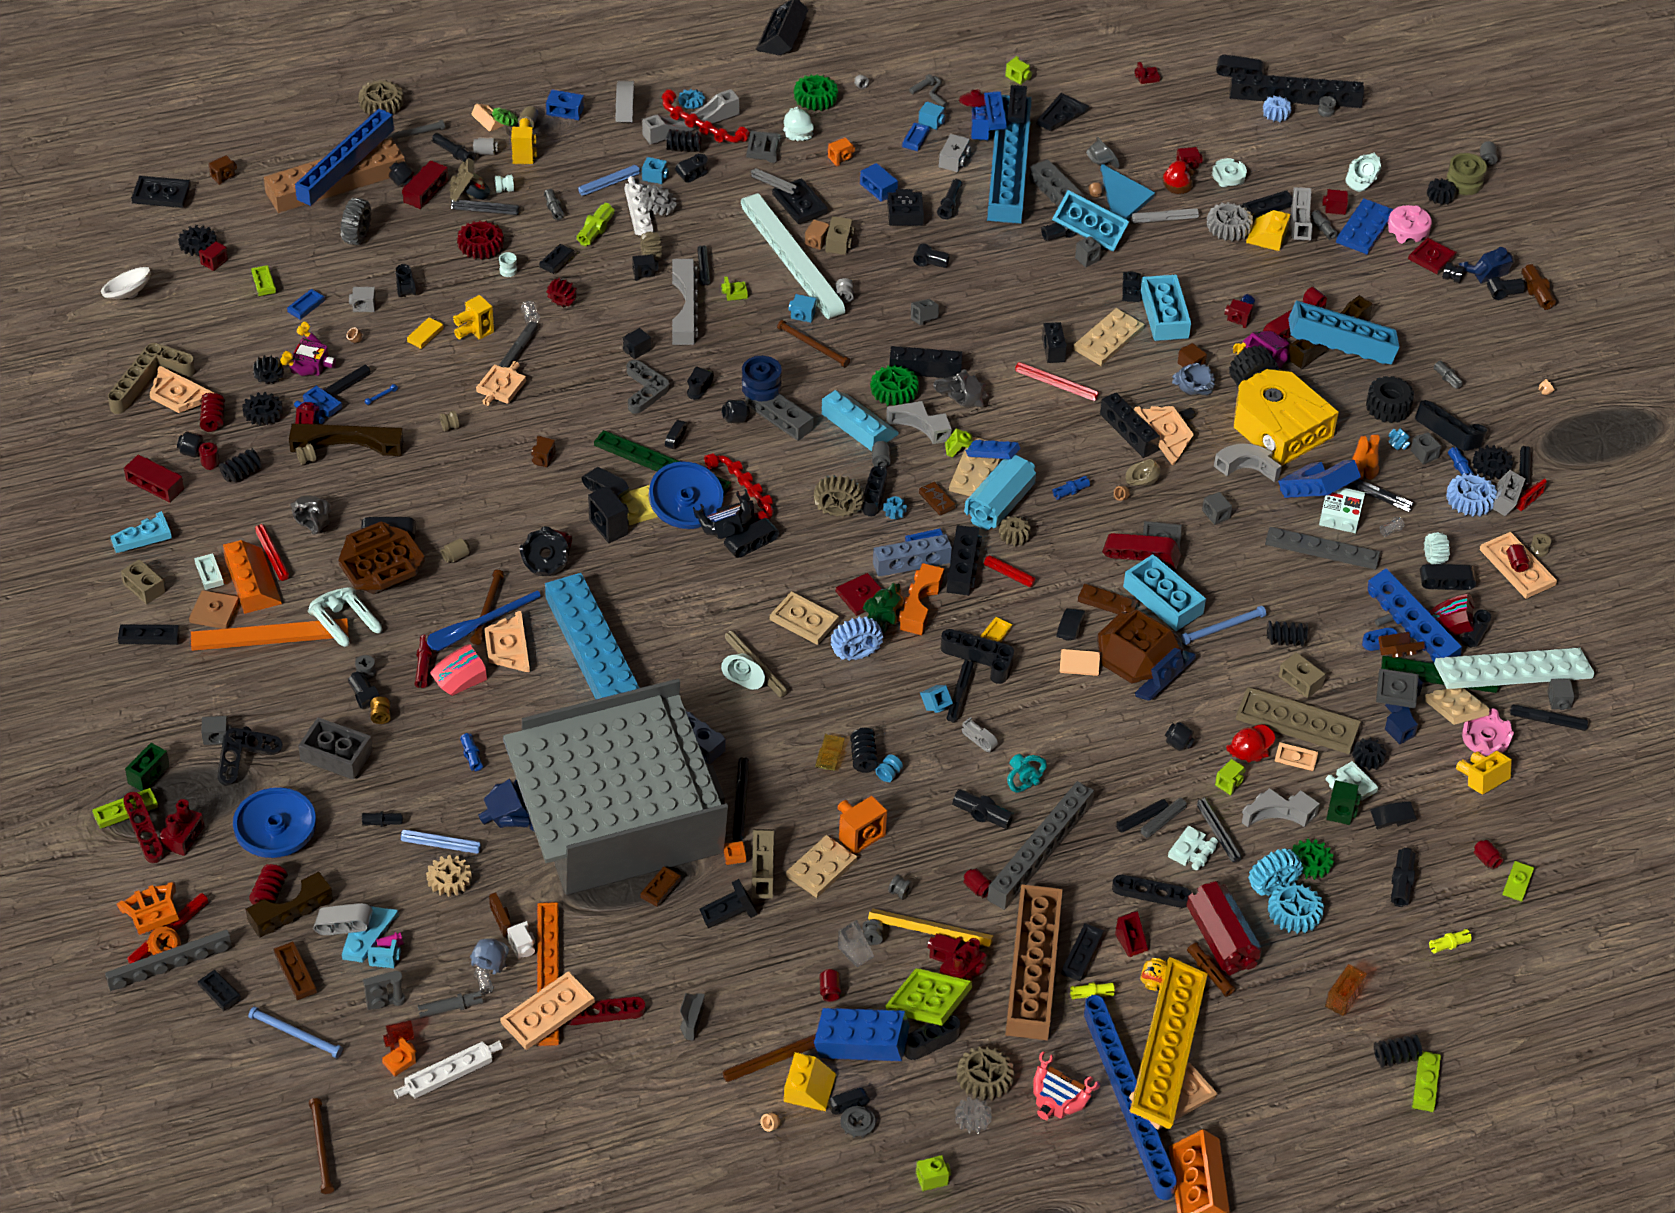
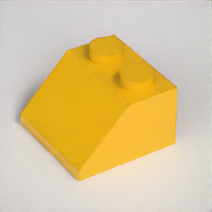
M1273 210L1256 218L1246 243L1280 251L1288 230L1290 214Z
M795 1053L784 1087V1102L826 1111L836 1073L816 1057Z

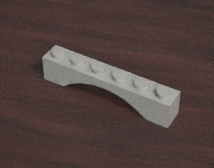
M730 89L716 94L707 104L692 113L704 122L715 123L739 114V98ZM656 114L642 119L643 136L650 145L667 139L669 129L672 130L673 134L678 129L679 134H681L683 130L686 133L700 128L697 125H694L692 128L686 126L685 119L681 117L678 120H674L671 117Z
M672 259V284L680 290L686 301L680 313L672 319L673 345H694V338H697V327H694V325H697V314H694L697 313V302H694L697 301V290H694L697 289V278H694L697 277V266H693V259Z

